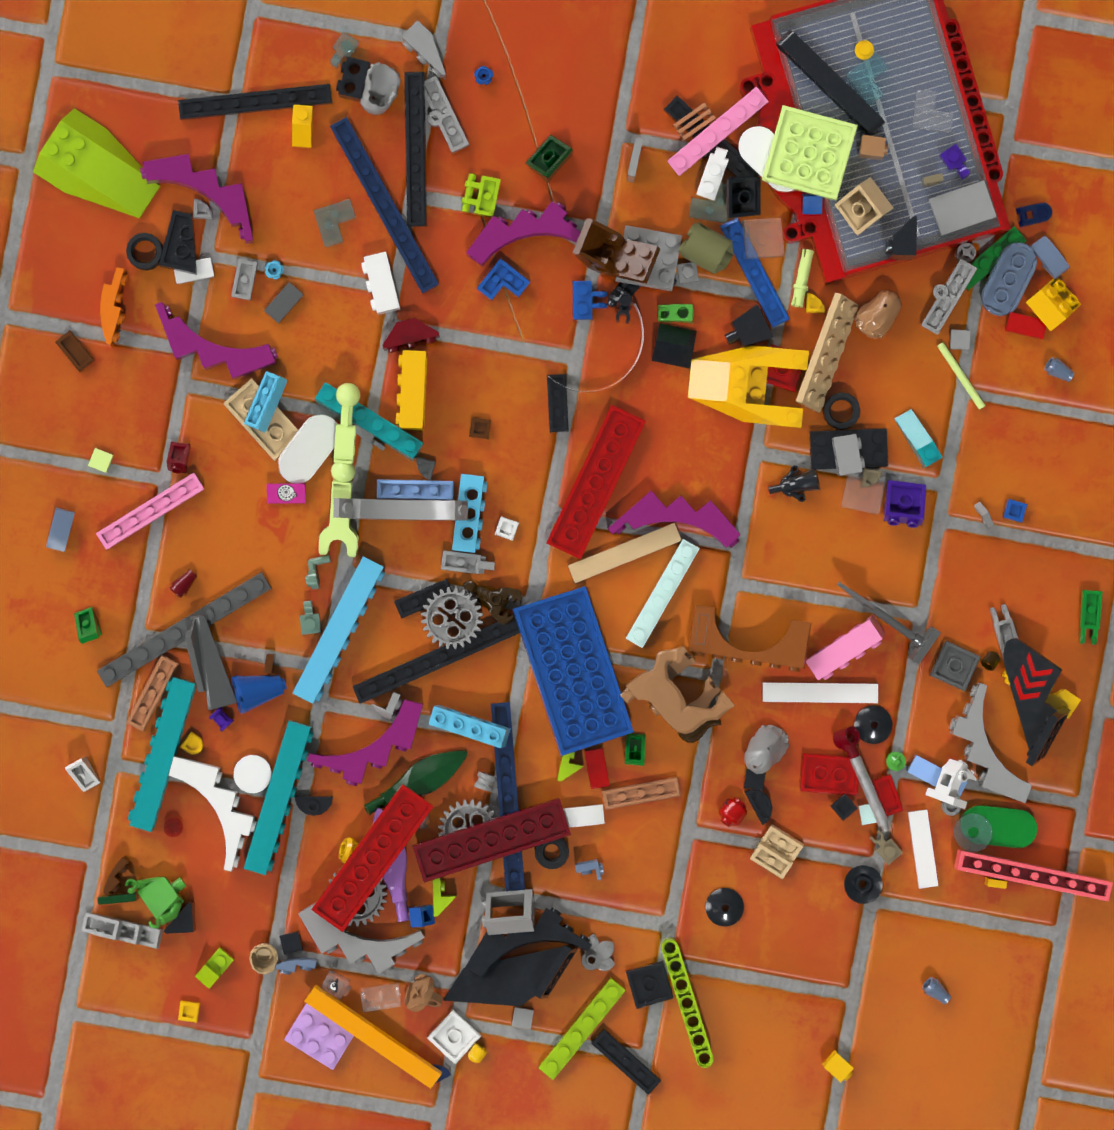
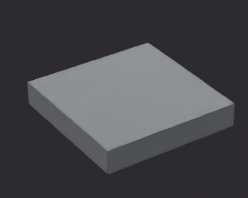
M641 138L635 139L627 174L628 182L634 183L643 143Z

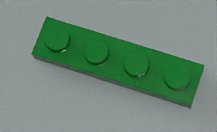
M1015 227L971 263V265L978 269L967 285V291L992 271L1001 251L1011 243H1025L1027 241Z

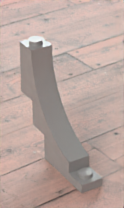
M334 498L333 518L468 520V501Z

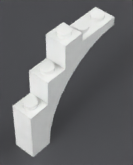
M174 756L169 776L183 780L196 788L215 809L221 821L226 839L224 870L233 871L234 867H238L240 857L237 856L238 850L242 849L245 838H242V835L249 836L251 832H255L257 821H254L255 816L234 811L233 809L238 807L240 797L237 796L238 792L216 786V783L220 784L222 778L221 767Z

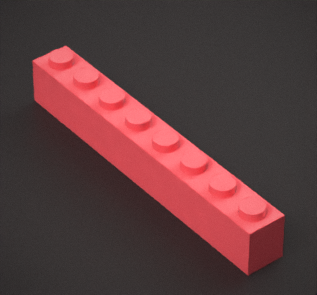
M961 849L957 850L954 865L955 869L1104 901H1109L1113 882Z

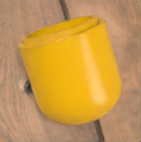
M475 1043L469 1051L468 1057L473 1063H480L488 1052L484 1047Z

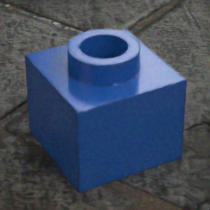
M420 905L409 908L411 927H424L435 924L433 905Z

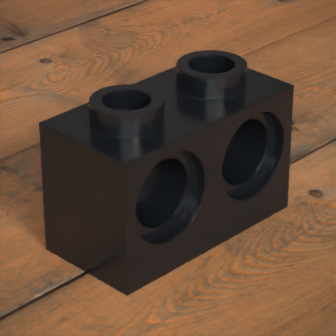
M347 57L346 62L343 61L341 66L342 80H338L336 86L339 97L361 102L367 71L371 65L370 62ZM353 66L360 67V71L357 74L350 73V69ZM349 84L356 86L352 93L345 91L346 86Z

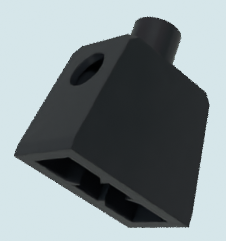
M758 304L731 323L733 331L724 335L729 345L739 341L742 347L769 341L773 338Z

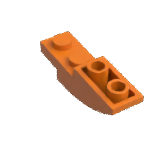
M116 267L112 285L104 283L100 303L103 334L106 343L113 347L119 341L120 332H118V329L125 320L124 310L117 307V305L122 302L123 285L126 286L128 281L127 271Z

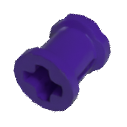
M223 707L218 708L209 717L210 720L213 719L217 723L221 732L234 721L233 718L230 719L223 711Z

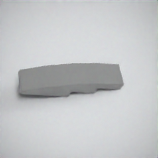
M85 912L81 930L82 932L108 939L121 940L135 945L140 944L155 949L160 948L163 929L160 928L153 929L148 925Z

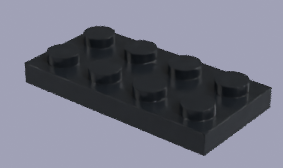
M887 428L810 431L811 469H836L831 439L856 434L857 438L860 437L862 449H859L860 457L863 456L865 468L888 467Z

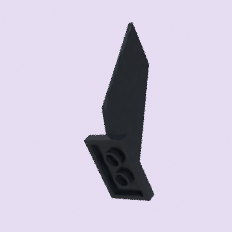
M565 945L498 960L483 979L463 968L443 1001L522 1006L534 996L539 999L548 998L578 949L571 945Z

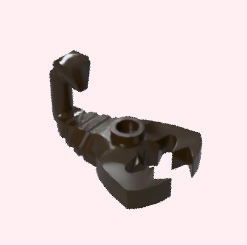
M470 580L463 584V587L472 594V597L487 608L490 614L502 625L505 626L514 620L515 615L509 617V612H506L501 616V613L506 610L505 607L509 603L511 595H513L512 603L514 604L518 600L521 606L522 593L520 590L479 586Z

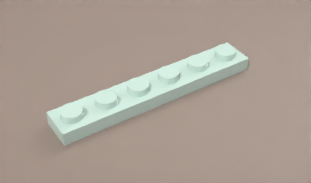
M684 539L681 541L628 633L627 640L643 648L700 548Z

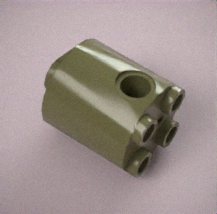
M694 223L687 233L689 239H686L678 250L681 253L680 256L713 274L727 268L734 255L732 240L701 223Z

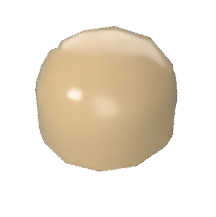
M267 943L255 946L249 955L252 969L259 974L273 972L279 960L277 950Z

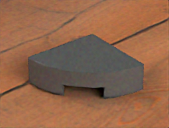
M417 457L419 472L426 479L431 480L436 462Z

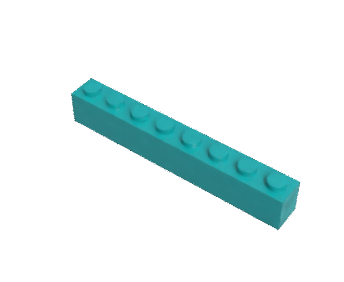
M173 677L172 680L168 681L166 687L168 696L167 699H163L161 704L162 716L157 718L155 728H158L156 736H152L150 741L152 750L145 758L144 765H147L145 773L142 772L139 778L141 787L134 795L133 802H136L134 810L131 809L129 812V826L149 832L155 829L169 782L173 757L177 755L195 694L196 683L177 677Z
M292 720L288 721L243 869L263 875L268 874V871L272 872L275 863L272 857L274 853L278 852L280 842H277L279 834L283 835L286 824L283 821L285 816H289L292 807L289 805L290 798L295 797L297 787L294 785L296 779L300 780L303 771L300 768L301 762L306 761L309 751L306 750L308 742L311 743L314 732L311 731L312 726Z

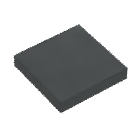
M945 641L930 672V676L965 691L981 656Z

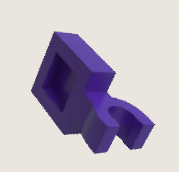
M957 144L939 155L948 170L952 171L955 169L961 180L969 176V170L963 165L967 159Z

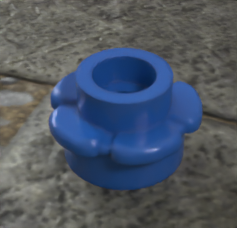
M481 66L474 73L476 82L480 85L489 84L493 77L492 70L486 66Z

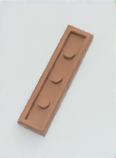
M161 655L126 722L127 724L144 732L166 690L168 681L172 679L179 665L178 662Z
M677 777L602 790L605 810L681 796Z

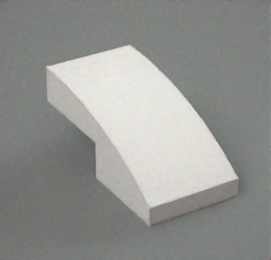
M603 804L563 808L569 827L605 824Z

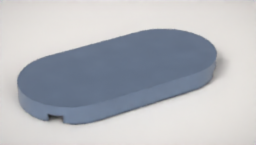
M1011 243L1001 251L981 294L982 304L989 313L1003 316L1008 313L1010 314V312L1017 308L1037 267L1035 252L1029 245Z

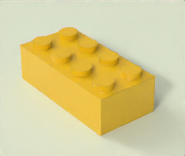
M403 350V355H399V366L402 368V374H398V386L401 387V393H397V405L400 406V413H396V424L402 430L424 431L428 358L426 351Z

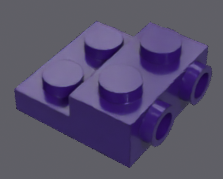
M888 480L883 521H887L892 526L904 523L910 528H917L918 525H922L925 512L926 485Z

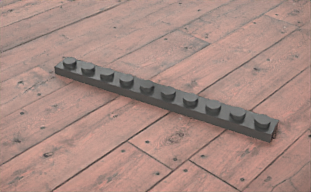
M261 572L97 670L105 686L109 687L184 642L186 631L191 629V616L204 615L208 626H211L272 588Z

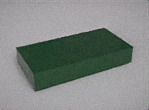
M134 892L133 894L100 895L97 897L99 905L133 902L139 899V894Z

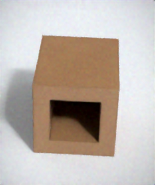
M862 135L858 157L882 160L884 155L887 156L888 144H885L886 138Z

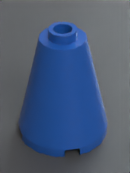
M279 675L234 676L231 679L232 687L235 690L236 704L241 714L284 694L286 689L284 678L281 679Z

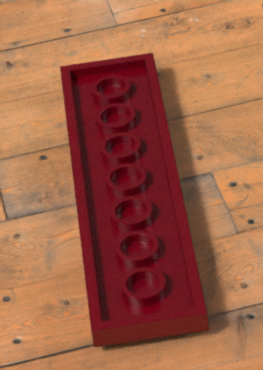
M558 797L414 844L412 847L425 883L569 836L571 833L561 800Z

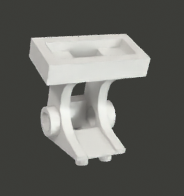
M949 759L942 767L935 790L928 788L925 795L965 809L967 802L960 799L959 787L962 782H966L968 779L976 781L977 779L973 775L975 772L969 771L968 765L965 762Z

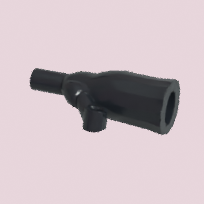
M794 465L791 467L790 472L781 479L780 484L768 487L769 493L782 492L788 497L792 496L800 502H804L806 500L805 495H799L797 492L821 489L817 471L813 468L793 476L794 473L799 471L798 466Z

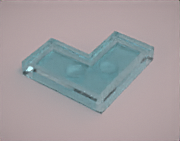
M875 53L871 58L847 73L845 77L857 94L871 105L884 96L873 79L885 72L888 67L879 54Z
M720 184L715 201L692 198L689 218L727 223V184Z
M350 199L313 210L325 248L342 243L343 239L338 224L356 218Z

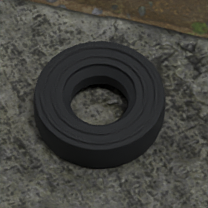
M560 838L535 846L536 860L547 869H557L563 866L569 857L567 842ZM550 844L556 845L560 850L559 856L555 859L547 858L544 853L546 846Z

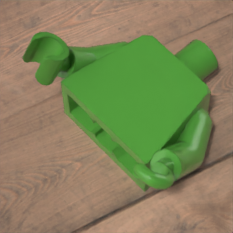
M154 877L137 880V882L134 879H128L125 886H132L127 891L129 894H133L136 889L139 890L137 893L157 919L155 921L157 925H153L149 921L151 928L157 929L160 925H164L177 918L182 906L181 904L184 902L179 892L187 886L181 877L173 883L166 877Z

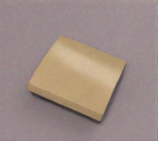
M771 824L750 859L783 879L804 844Z

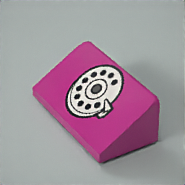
M267 484L268 504L306 503V484Z

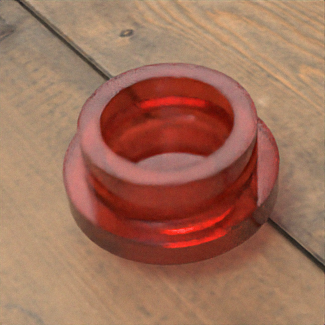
M170 818L164 824V832L169 837H177L183 831V824L177 818Z

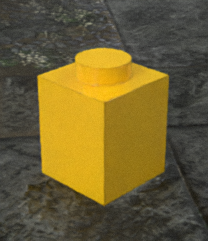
M835 1050L822 1063L823 1067L840 1082L843 1080L847 1081L853 1074V1066Z

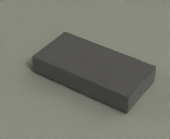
M289 282L264 311L279 324L304 294Z

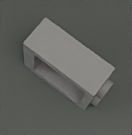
M532 889L486 893V901H483L485 916H482L483 928H487L488 935L534 931L535 900ZM524 905V916L492 918L493 908Z

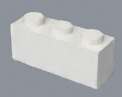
M382 252L364 257L365 262L361 264L364 274H368L369 281H366L368 292L373 294L374 299L370 300L373 311L377 310V314L380 315L401 310L387 253Z

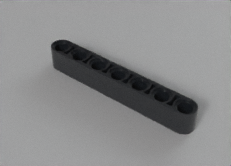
M789 30L776 43L779 50L868 136H873L885 124L883 118L795 32Z

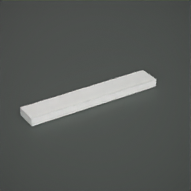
M763 682L762 702L878 703V684Z

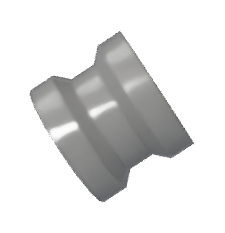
M970 243L961 244L955 251V258L958 262L962 259L969 263L976 256V249Z
M479 771L477 775L479 778L475 782L474 787L492 792V784L496 777Z

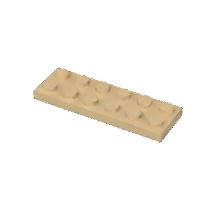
M839 293L834 294L796 402L818 413L821 412L825 404L827 392L832 385V378L838 368L840 356L845 349V343L851 332V326L859 307L858 304Z

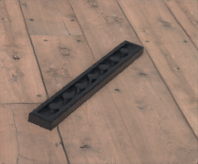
M405 72L407 227H427L425 73Z
M330 84L178 100L180 120L293 108V105L316 106L333 104Z

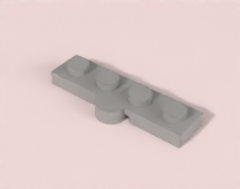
M437 76L426 80L425 98L432 111L428 115L429 124L433 127H440L452 154L468 147L469 143Z
M962 259L959 260L946 284H939L934 288L933 295L937 299L921 326L937 335L939 334L978 268Z

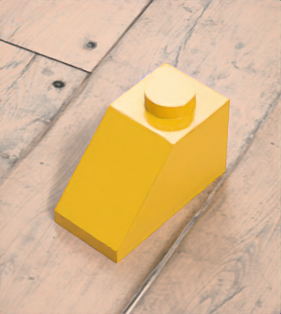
M293 105L292 147L312 148L315 112L313 106Z

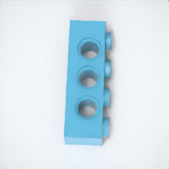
M461 474L458 501H468V509H474L476 515L473 519L455 521L453 551L476 553V549L480 550L481 538H477L478 530L482 531L483 519H480V511L484 512L485 500H482V494L487 492L488 481H484V476ZM474 489L478 492V497L475 500L467 498L469 490ZM467 527L473 529V536L471 538H465L462 534L463 530Z
M441 705L434 706L429 725L498 748L506 746L511 728Z

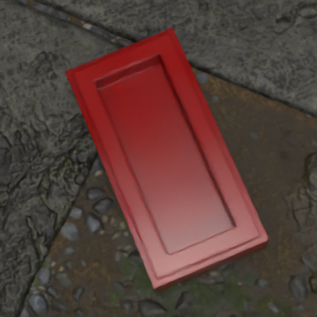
M1010 312L1005 331L1043 340L1046 325L1041 319Z
M603 748L584 751L591 789L610 786Z
M891 774L872 780L886 816L904 811Z

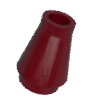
M188 569L186 573L171 583L170 589L180 598L183 595L186 596L197 575Z

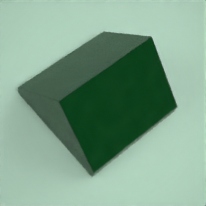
M550 135L526 164L548 183L573 155V149Z

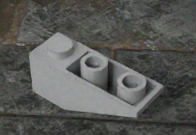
M417 20L402 36L404 42L402 45L409 52L413 50L418 55L416 58L423 65L427 63L432 68L430 71L437 78L441 76L445 80L446 73L433 36Z

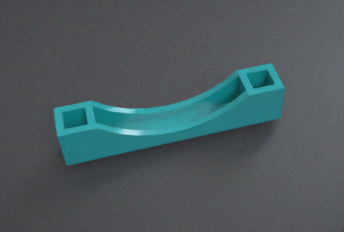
M325 382L316 395L315 401L341 416L342 405L336 399L337 389ZM360 403L353 406L352 423L369 432L412 462L415 460L423 447V442Z

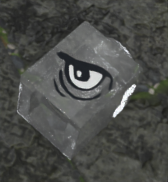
M330 969L321 988L334 997L341 999L343 995L347 996L352 986L349 985L350 979Z

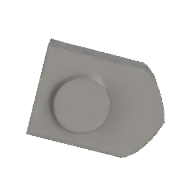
M393 692L386 709L372 704V707L380 715L391 720L395 709H400L403 700L400 699L401 694Z

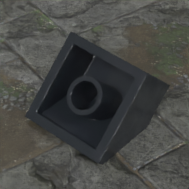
M913 216L885 243V255H888V260H912L916 256L917 216Z

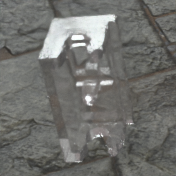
M399 983L361 989L363 1012L402 1006Z

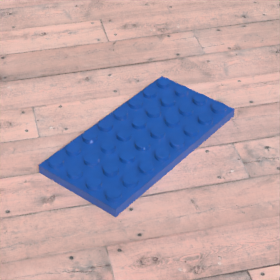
M586 586L514 608L513 613L560 756L633 733L634 731L624 700L620 696L621 691Z

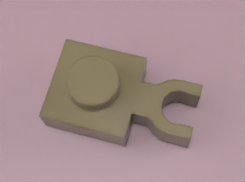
M877 830L880 838L878 840H874L872 836L869 838L879 845L876 851L889 865L903 852L891 838L885 841L883 833Z

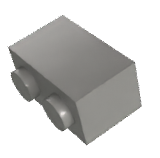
M856 434L832 438L837 475L844 476L863 472L862 468H865L863 456L860 457L859 449H862L860 437L857 438Z

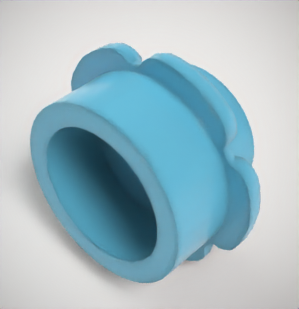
M276 260L268 262L265 266V274L268 278L279 279L284 272L283 266Z

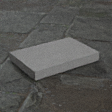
M984 180L928 199L940 236L996 218Z

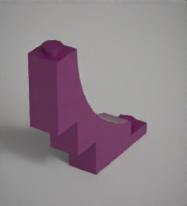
M189 154L143 162L144 167L140 168L142 179H146L147 184H176L200 193L220 209L231 227L242 225V228H239L240 239L245 240V244L253 243L242 183L219 187L215 169L192 173Z
M163 302L155 304L174 357L177 360L198 353L205 370L226 363L234 380L277 364L275 360L278 358L275 347L271 348L269 344L247 349L219 346L194 333L179 316L170 319L173 315L169 305L165 306Z
M652 491L608 528L613 535L615 532L620 534L626 528L624 525L626 522L633 530L653 523L675 522L703 530L719 541L725 548L728 546L732 548L740 541L738 539L740 533L711 500L697 512L692 509L682 496L678 497L666 508Z

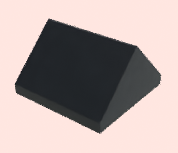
M729 177L727 179V218L761 215V177Z
M659 323L652 361L689 369L697 331Z

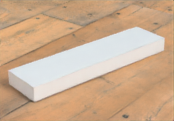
M925 809L908 812L918 888L938 886L928 811Z

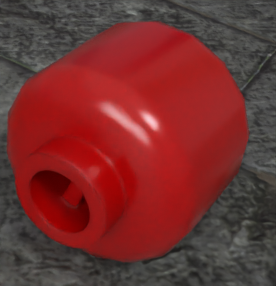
M735 797L727 799L719 810V815L722 817L720 821L728 827L731 825L739 826L747 815V806Z

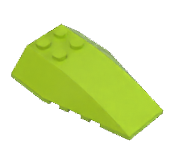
M75 108L59 122L40 151L33 173L66 194L137 218H141L161 187L158 183L147 184V180L142 179L140 168L143 167L105 127Z

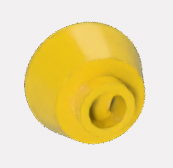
M351 837L344 839L339 849V859L345 863L359 843Z

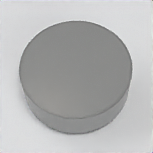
M942 801L941 808L947 815L954 816L961 810L960 807Z

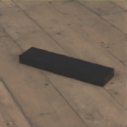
M605 1029L591 1042L594 1047L648 1095L661 1082L658 1076Z

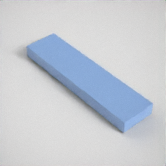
M377 479V499L453 500L454 481Z

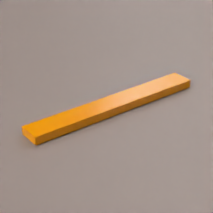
M315 985L304 1000L308 1005L430 1089L441 1076L442 1071L319 986Z

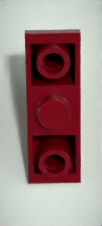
M412 318L396 322L382 346L384 351L388 350V353L399 351V347L407 346V349L417 347L420 342L425 341L426 344L437 342L436 339L440 338L438 331L425 323Z

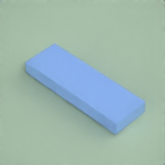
M915 755L907 772L936 787L942 768ZM967 781L961 783L958 791L959 797L961 796L967 784Z

